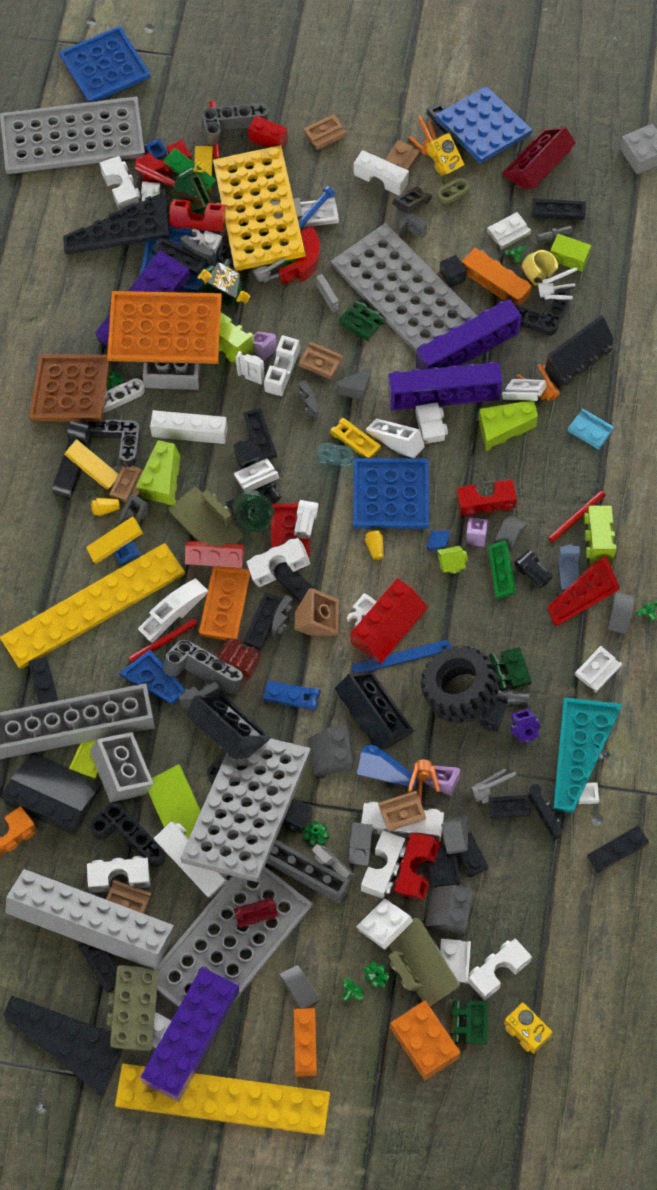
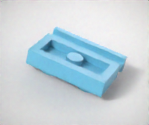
M582 408L580 414L577 415L568 427V432L599 450L614 427Z

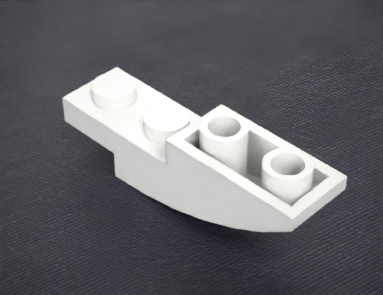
M197 579L184 584L157 604L149 612L151 616L138 630L153 643L179 616L183 618L209 591Z

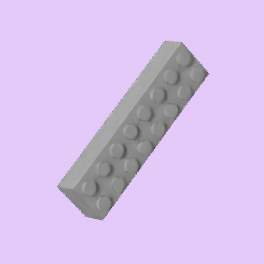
M141 684L0 712V759L130 732L154 729L155 725L147 685Z
M25 869L6 897V914L154 970L157 969L172 941L174 928L172 924Z

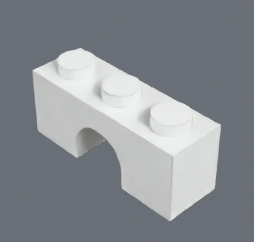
M362 150L354 162L355 176L368 182L375 176L381 179L385 189L392 193L401 195L408 184V170Z
M117 156L100 162L101 174L107 186L113 184L120 185L118 188L112 189L113 198L118 210L133 203L138 204L141 195L138 188L135 189L133 186L135 183L132 175L127 173L128 168L125 161L122 162L120 157Z
M281 336L276 349L274 365L269 366L264 379L265 392L278 396L283 395L300 352L299 340Z
M299 538L290 539L285 544L273 547L268 552L255 555L246 561L252 579L258 587L276 580L274 570L282 562H287L293 572L311 564L305 547Z
M382 831L375 848V855L384 858L387 864L382 869L367 868L361 884V891L384 899L386 893L390 894L393 886L391 879L393 875L397 876L400 869L398 861L400 857L404 858L406 853L405 838Z
M135 856L129 860L115 858L109 862L95 860L87 864L90 893L109 891L110 882L116 875L127 876L129 885L132 887H151L148 858L143 856Z
M516 938L511 942L509 940L500 947L501 951L496 955L494 953L489 955L481 968L477 966L469 973L468 983L484 1001L500 988L501 982L494 974L496 969L506 967L516 975L531 962L532 956Z

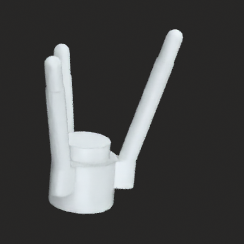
M573 268L549 279H543V283H538L540 298L545 297V300H572V296L551 294H554V290L575 287V284L553 286V283L550 282L576 272L578 269Z

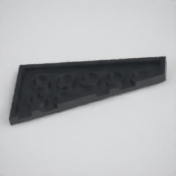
M166 190L159 191L160 194L153 197L148 196L145 198V201L138 204L133 203L109 214V217L106 219L96 220L93 225L86 228L81 227L64 235L65 254L155 241L161 237L164 239L170 238Z
M11 995L3 1013L4 1017L103 1098L123 1050L110 1046L111 1032Z

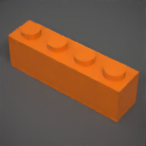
M474 248L462 260V264L466 269V275L502 300L510 299L514 305L521 306L531 296L532 286L527 280L521 279L512 270L503 267L499 261L493 260L484 251Z

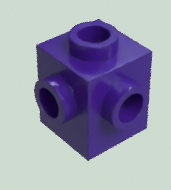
M530 709L511 714L513 725H510L513 737L516 736L520 742H530L534 738L539 737L540 723Z

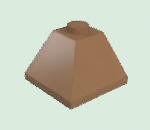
M310 588L295 611V630L306 635H338L339 599Z

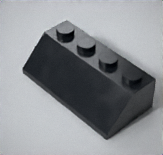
M600 315L548 354L545 372L555 386L560 388L564 384L568 385L573 377L577 374L581 375L589 365L596 364L601 356H606L612 351L614 338L605 318Z
M372 671L347 674L334 688L339 698L348 707L350 714L359 723L362 731L371 740V744L377 746L380 750L390 748L414 732Z
M223 694L194 696L187 716L194 725L204 731L206 736L213 739L218 747L226 751L230 758L235 760L249 758L270 740L271 737Z

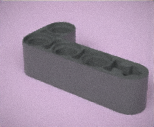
M258 103L204 109L201 121L204 141L209 145H215L219 142L220 130L249 128L255 116L268 120V106Z
M180 640L169 650L163 666V672L168 676H177L186 669L210 684L216 682L220 689L228 694H236L239 691L243 677L242 672L187 640Z

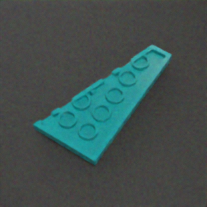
M564 697L553 811L574 812L623 704Z

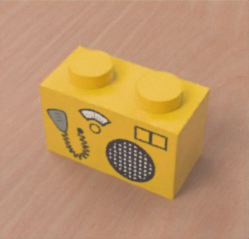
M450 133L442 135L426 144L428 147L427 152L433 158L435 169L441 176L464 166Z
M523 1002L504 1022L505 1030L511 1036H516L520 1040V1045L527 1052L531 1051L533 1054L551 1038L553 1033Z

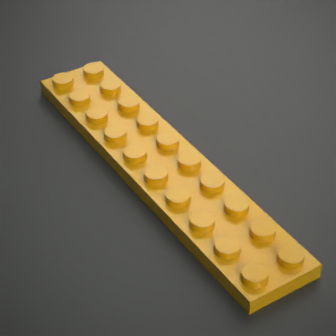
M163 543L0 636V639L20 670L29 665L28 661L45 656L184 576L185 571L166 543Z
M122 1063L115 1102L116 1107L323 1136L325 1134L330 1092L195 1073L180 1102H177L142 1083L140 1077L146 1068L145 1066Z

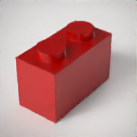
M255 116L248 128L249 141L265 148L281 145L283 149L288 141L286 127L259 116Z

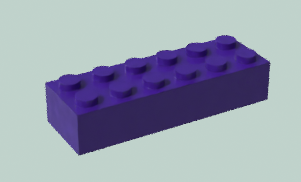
M160 250L128 291L180 293L191 279L189 268ZM110 314L95 332L98 342L107 348Z
M508 299L505 302H499L490 310H484L479 316L468 319L464 324L451 328L449 332L436 336L429 343L421 344L416 352V369L427 370L433 367L461 366L517 336L520 331V312L511 300Z
M499 362L449 366L447 368L433 367L427 370L414 369L406 372L395 371L388 374V395L391 411L415 409L416 406L431 403L445 406L500 400L502 378Z
M201 967L140 1077L143 1084L180 1102L240 992L237 984Z

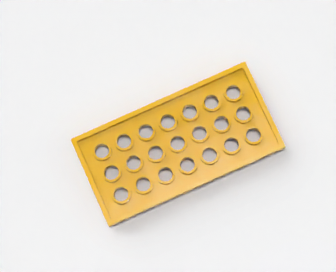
M281 145L214 159L213 163L221 203L226 205L225 223L235 271L276 263L283 258L286 261L305 257ZM267 162H270V163H271V164L268 165V166L263 165L264 163H267ZM249 166H254L253 169H246ZM231 170H237L235 173H229ZM270 175H273V176H274V177L271 178V179H267V178H266L267 176H270ZM251 179H257L256 182H249ZM234 183H240L238 186H232ZM270 189H277L275 192H269ZM255 192H259V193H260V194L257 195V196H253V195H252V194L255 193ZM237 196H242L241 199H234ZM271 201H281L278 205L271 204ZM256 206H263L260 209H255ZM240 209H244V210H245V211L242 212V213H238V212H237V211L240 210ZM277 213L283 214V217L280 219L274 218V215ZM260 219H265L262 223L257 222ZM242 223H248L246 226H240ZM279 229H286L284 232H277ZM261 233H268L266 236H260ZM245 236H250V237H251V238L248 239V240H243V238H244ZM283 242L289 243L287 246H281ZM265 246H271L268 250L263 249ZM247 250H254L250 254L245 253Z

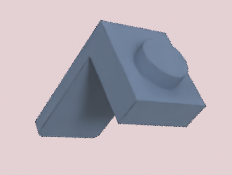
M565 545L560 547L558 561L561 591H565L579 578V546Z

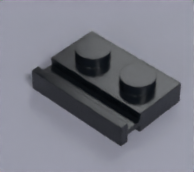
M445 845L439 846L435 862L427 861L431 889L432 887L460 885L461 880L456 853L448 854Z

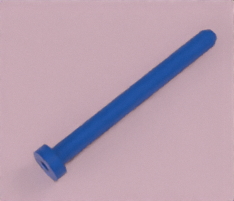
M326 186L323 189L324 193L298 221L300 230L328 198H333L335 192L331 187ZM283 242L282 246H286L288 242Z

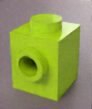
M460 546L437 550L440 569L443 573L449 571L450 573H458L461 569L466 568L465 562H468L467 553Z

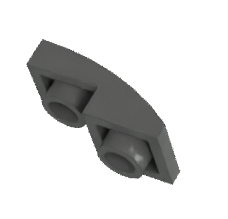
M187 235L180 238L182 248L207 259L208 265L215 264V253L211 247H207L203 242L197 245L196 241L190 239Z
M303 380L298 383V395L304 401V413L309 418L312 417L316 422L318 421L317 402L311 388Z
M615 592L610 610L608 630L627 634L634 602L633 596Z
M288 595L281 601L273 619L272 635L275 639L279 634L282 635L287 630L286 616H289L293 611V599Z
M213 682L212 684L205 685L200 692L195 686L191 689H186L179 696L180 706L182 708L190 707L195 695L221 694L220 687L216 682Z
M298 965L280 974L282 982L290 991L291 997L299 1009H307L320 1002Z

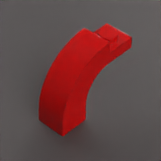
M312 226L300 232L306 256L300 257L294 263L279 269V280L282 285L292 282L296 278L303 282L316 271L320 261V243Z

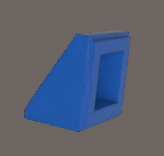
M161 138L144 145L146 153H151L155 159L167 155Z
M431 531L427 549L434 551L445 549L449 541L450 531Z
M134 541L127 543L114 552L120 565L129 563L141 556Z

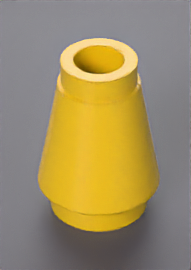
M95 498V500L91 501L93 515H98V517L120 509L118 499Z
M380 531L366 533L364 540L373 560L384 558L383 535L380 534Z

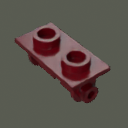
M273 897L233 909L239 928L278 917Z

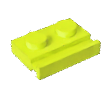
M96 740L81 743L69 769L94 780L97 779L99 773L90 749Z

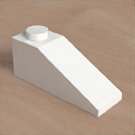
M377 418L365 429L368 434L404 456L415 458L425 447L419 429Z

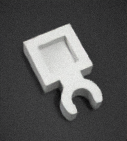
M192 229V235L196 237L189 236L197 244L203 242L207 247H211L214 253H216L222 241V236L206 230L204 234H201L199 230Z
M364 593L353 605L355 612L347 616V622L357 619L356 627L377 601Z

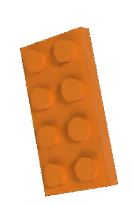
M213 566L199 636L237 642L251 577L248 569Z

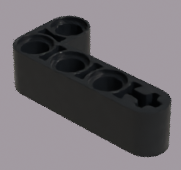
M75 421L70 422L67 431L68 444L65 452L76 439L90 449L92 443L90 425ZM63 455L54 480L52 493L72 498L82 469L65 455Z
M117 803L109 804L91 821L90 828L94 838L104 840L116 830L140 856L148 858L149 865L160 867L164 864L165 854L163 848L121 805ZM113 812L120 813L116 818L110 817ZM99 825L105 826L102 831H96L95 829ZM126 826H133L131 831H124ZM140 839L147 840L144 845L137 844ZM150 849H152V852H153L155 855H158V854H159V857H158V858H157L156 856H153V857H152V853H151Z

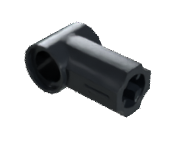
M528 550L514 562L516 569L521 574L527 575L539 588L545 587L553 577L540 564L538 557L531 550Z

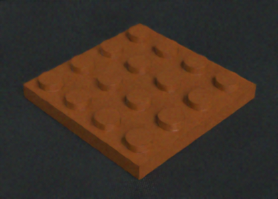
M40 355L29 413L30 421L102 422L111 361H108L107 355Z

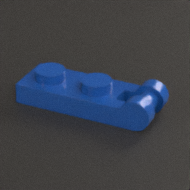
M267 680L263 700L303 709L317 710V698L320 697L321 690ZM304 696L310 697L309 700H304Z

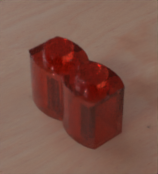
M227 638L216 656L240 670L243 677L251 679L261 661V654L256 648L245 647L241 641L235 638Z

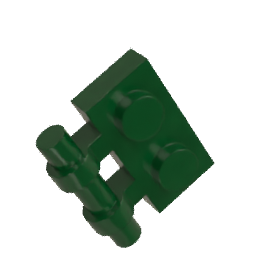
M356 300L353 303V307L356 310L349 307L339 318V324L369 341L379 329V325L376 322L383 325L386 318L381 316L380 312L368 308V305L364 302L360 303Z
M520 647L501 651L502 659H497L496 653L488 655L497 674L500 690H506V683L509 682L512 689L532 683ZM501 667L506 668L507 675L502 674Z
M453 1001V1007L450 1009V1016L452 1017L450 1035H452L453 1042L459 1044L460 1036L466 1035V1044L487 1045L488 1002L467 1001V1009H461V1001ZM461 1017H467L466 1027H460Z

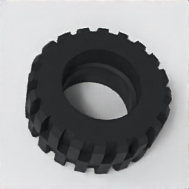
M463 645L462 648L452 646V649H443L442 653L439 655L435 654L433 660L428 661L425 665L427 669H424L421 676L423 679L420 681L422 693L432 712H435L436 716L444 718L447 722H452L453 720L455 723H462L464 720L470 722L473 721L472 718L483 716L482 713L489 711L491 708L490 704L495 703L497 699L496 694L499 693V680L491 661L479 649H471L470 646ZM463 674L476 676L474 683L466 691L459 694L444 692L445 687L453 678Z

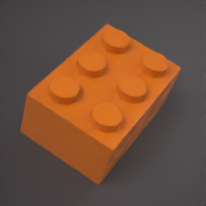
M423 1001L390 1023V1030L425 1081L460 1058L461 1052L426 1001Z

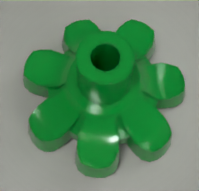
M527 245L511 249V251L506 250L504 253L506 256H513L515 263L521 262L520 254L527 249Z
M110 369L107 391L124 383L120 372L114 373L113 369Z
M657 600L651 604L649 602L645 603V608L636 611L638 616L645 614L649 616L651 621L657 618L655 613Z
M313 821L312 827L309 825L305 827V832L307 833L304 834L303 838L305 841L310 840L311 847H315L317 842L323 846L325 844L324 839H329L330 834L325 831L327 829L325 824L319 826L318 821Z
M372 962L370 966H366L363 969L367 973L365 979L367 981L372 980L371 985L373 987H377L378 984L380 987H385L386 981L390 976L385 972L386 967L383 964L378 966L376 962Z
M346 977L342 983L346 990L341 996L342 999L346 1002L351 997L362 1000L364 998L362 994L364 990L361 987H357L353 981Z

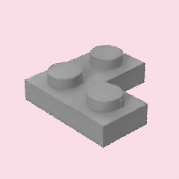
M317 844L312 849L316 854L314 858L322 865L332 866L335 869L334 872L349 880L355 876L328 848Z

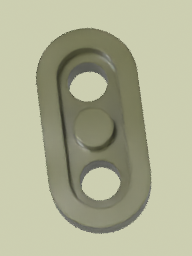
M457 178L440 187L437 192L438 201L447 205L464 197L469 193V181L465 178Z

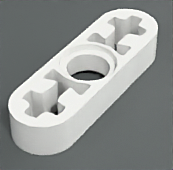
M135 378L108 390L103 413L142 396L145 392L143 381ZM137 386L139 387V390H136L135 388L133 389V387ZM118 392L125 394L122 399L115 398V394Z

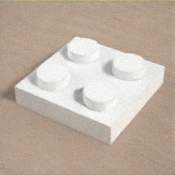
M384 898L356 927L362 934L383 949H386L413 920L410 915Z

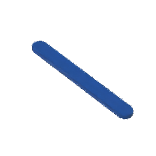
M443 640L393 653L382 664L375 659L358 662L352 665V672L374 671L440 654L443 649L447 648L449 650L451 644L449 641Z

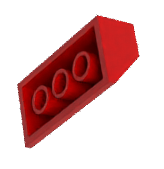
M397 578L350 633L351 644L382 664L427 611L428 606L412 587Z

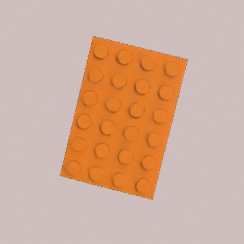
M112 291L108 361L218 364L222 295L218 293Z

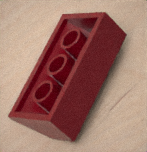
M566 127L543 129L502 172V175L522 189H534L539 186L540 181L550 174V170L557 166L561 159L572 151L571 148L576 142Z

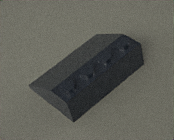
M31 753L12 776L1 797L4 804L15 809L21 806L26 814L75 836L101 789L102 783L39 754Z

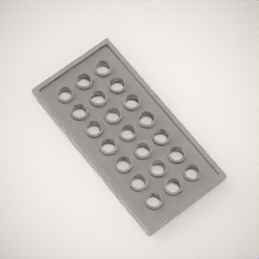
M137 97L0 113L6 174L100 163L117 156L121 160L145 155ZM126 113V116L120 117L118 114ZM103 115H109L107 119L101 118ZM86 117L92 118L90 121L84 120ZM69 119L75 120L73 123L66 122ZM52 121L58 122L56 125L49 124ZM35 123L41 124L39 127H32ZM18 125H22V126H23L22 129H19V130L15 129V127L18 126ZM121 127H128L126 131L120 130ZM104 129L111 130L109 133L102 132ZM87 131L94 132L92 135L85 134ZM70 133L77 134L75 137L68 136ZM53 135L59 136L58 139H51ZM37 137L42 138L41 141H34V139ZM20 139L25 140L21 144L16 143ZM123 141H130L128 145L121 144ZM106 143L113 144L111 147L104 146ZM89 145L96 146L94 149L87 148ZM72 147L78 148L77 151H70ZM55 149L61 150L60 153H52ZM36 152H44L41 156L35 155ZM19 154H26L24 158L18 157Z
M386 223L331 260V266L375 311L380 312L381 316L386 318L385 322L415 352H417V348L421 344L429 343L436 336L443 335L449 332L451 328L458 327L468 319L477 317L465 302ZM384 243L388 246L386 248H380L378 245ZM372 253L374 256L367 258L365 254ZM397 255L399 258L392 260L390 256ZM359 263L360 266L356 268L352 267L351 264ZM381 264L385 268L381 270L377 269L376 266ZM407 266L411 270L403 271L401 268ZM365 274H369L372 277L370 279H364L362 276ZM394 276L397 280L389 281L388 277ZM415 278H420L422 282L415 283L413 282V280ZM381 286L383 290L376 291L374 287ZM401 288H406L409 291L407 293H401L399 290ZM426 290H432L434 293L432 295H427L424 292ZM387 298H393L395 301L392 303H388L385 300ZM418 300L420 301V303L418 305H413L411 301ZM444 302L446 305L443 307H439L436 305V303ZM403 309L406 311V314L400 315L397 311ZM428 311L432 315L425 317L422 313ZM453 313L457 315V318L451 319L448 315ZM415 321L418 323V325L412 327L409 325V323ZM440 323L444 327L441 329H437L434 327V325ZM423 333H427L430 337L427 339H423L420 337V335Z
M270 738L266 744L249 758L235 760L226 753L182 853L181 863L258 882L310 757L311 748ZM267 754L272 756L267 760L262 758L264 755ZM284 759L291 760V762L287 764L281 763V761ZM239 766L247 767L243 771L237 770ZM259 770L265 771V774L257 775L255 773ZM276 775L284 776L281 780H276L274 777ZM234 781L240 782V784L235 787L230 785ZM251 786L259 787V789L255 791L249 790ZM272 790L278 792L274 796L268 795V792ZM227 797L233 798L229 803L223 801ZM245 802L252 803V805L249 807L242 806V804ZM266 806L271 808V810L267 812L261 811V809ZM220 813L226 814V817L222 819L216 818ZM238 818L245 819V821L240 824L235 822V820ZM256 823L264 824L261 828L254 827ZM211 830H219V833L216 835L209 834ZM232 834L238 835V838L235 840L228 839ZM250 839L257 840V843L254 845H250L247 842ZM205 846L212 847L208 852L202 851V848ZM224 851L231 852V854L226 857L221 855V853ZM242 856L251 857L248 861L240 860Z
M266 867L263 869L256 888L248 887L247 883L249 880L232 876L159 963L156 969L158 971L157 991L179 1008L186 996L185 988L188 985H192L201 967H204L237 984L240 991L236 997L237 999L313 907V903ZM265 892H273L275 895L273 900L276 904L278 917L272 919L278 922L275 928H268L266 926L268 920L249 925V928L244 932L239 931L233 909L264 900L263 894ZM239 894L246 897L245 902L242 904L234 901L235 897ZM283 903L290 906V910L286 913L279 910V906ZM230 910L233 912V916L230 919H224L221 916L222 912ZM213 925L220 928L219 933L216 935H211L208 932L209 928ZM261 934L265 940L261 944H256L253 941L254 936ZM227 938H234L236 940L233 947L225 946L224 942ZM199 941L207 943L206 949L202 951L197 950L195 945ZM244 950H249L252 953V956L247 960L240 957V953ZM216 953L223 956L222 961L219 963H214L211 960V957ZM185 957H192L194 959L191 966H184L182 964ZM230 966H236L239 971L236 975L231 976L227 973V969ZM174 972L181 975L180 980L177 982L169 980V976Z

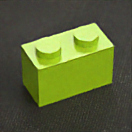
M557 234L550 253L555 257L557 264L571 269L577 268L578 271L583 272L590 256L591 245Z

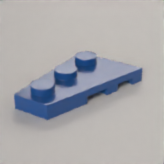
M151 650L147 651L119 673L121 677L135 685L146 684L149 693L170 705L177 702L179 696L185 690L175 677L168 676L163 672L164 665Z

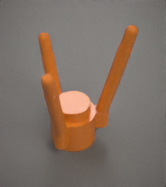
M419 116L418 119L427 140L424 141V146L422 147L411 136L408 138L421 150L423 155L427 154L429 156L426 144L437 138L431 121H428L432 138L422 117Z
M539 364L538 367L547 382V387L540 398L552 401L559 396L560 392L554 383L550 381L545 372V365ZM517 374L519 379H525L520 374Z
M418 760L414 763V770L408 791L411 792L417 776L419 779L417 795L420 802L423 780H428L431 775L436 791L440 792L435 773L436 767L434 765L431 766V762L428 760Z

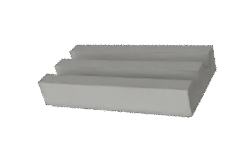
M323 274L316 277V287L333 313L339 311V300Z

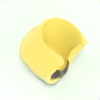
M539 250L529 254L524 259L521 267L534 286H538V283H543V279H549L558 269V264L553 254L545 250Z

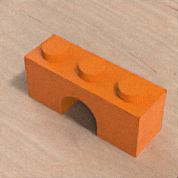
M21 806L4 817L9 826V831L5 836L0 837V858L7 851H13L21 841L30 839L34 832L37 831L34 823Z
M315 1008L294 1009L296 1077H316Z

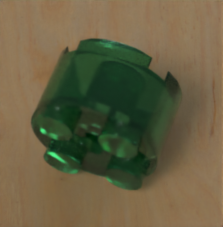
M255 490L245 491L233 501V516L244 529L251 532H260L270 525L274 516V509L271 502L261 492Z

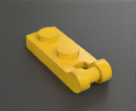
M341 418L338 421V425L336 427L333 426L329 431L333 437L341 440L363 458H373L381 450V446L345 418Z

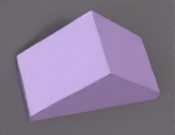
M258 331L253 335L255 354L264 361L277 349L276 336L272 333Z
M469 517L466 545L484 547L487 519Z
M435 766L440 791L451 796L460 779L461 770L457 767ZM432 775L428 780L423 781L426 785L436 789Z

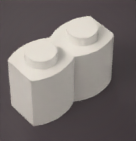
M438 403L416 406V419L423 443L429 444L445 441L448 429L447 425L442 422V418H444L442 407L439 408Z

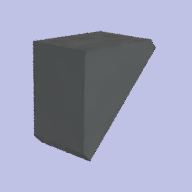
M368 367L337 382V393L364 401L371 380V369Z
M510 515L503 521L494 544L507 541L509 552L511 553L527 523Z
M468 817L447 819L441 824L447 853L453 854L467 851Z

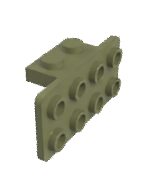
M194 487L179 498L175 506H169V512L198 542H207V545L223 546L226 543L237 544L243 539V533L232 523L231 510L227 506L223 507L219 498L208 490L202 493L197 487Z
M419 918L412 919L413 922L389 945L392 953L388 956L391 960V967L401 976L402 979L400 981L404 988L409 991H416L421 1000L426 1001L432 1007L458 989L460 983Z
M124 965L118 966L115 987L108 995V1005H111V1011L106 1016V1025H109V1032H111L110 1046L112 1048L150 1051L152 1049L158 982L157 970Z

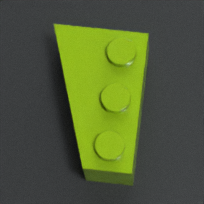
M221 313L219 351L222 350L232 363H236V356L239 351L244 356L246 354L254 355L253 334L251 332L246 334L242 331V326H234L231 323L233 322L232 319Z
M525 401L479 409L478 420L485 450L488 451L491 447L499 443L503 444L513 436L517 437L535 428L538 420L535 402Z
M157 441L136 485L143 499L173 506L176 505L175 493L177 491L176 483L177 476L179 475L180 454L175 444Z
M589 506L588 512L584 513V524H588V530H585V541H588L589 547H586V558H589L590 565H593L602 555H605L610 565H613L616 544L613 543L615 532L613 531L612 506Z

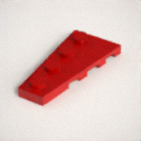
M602 555L547 607L554 625H560L620 590L607 556Z

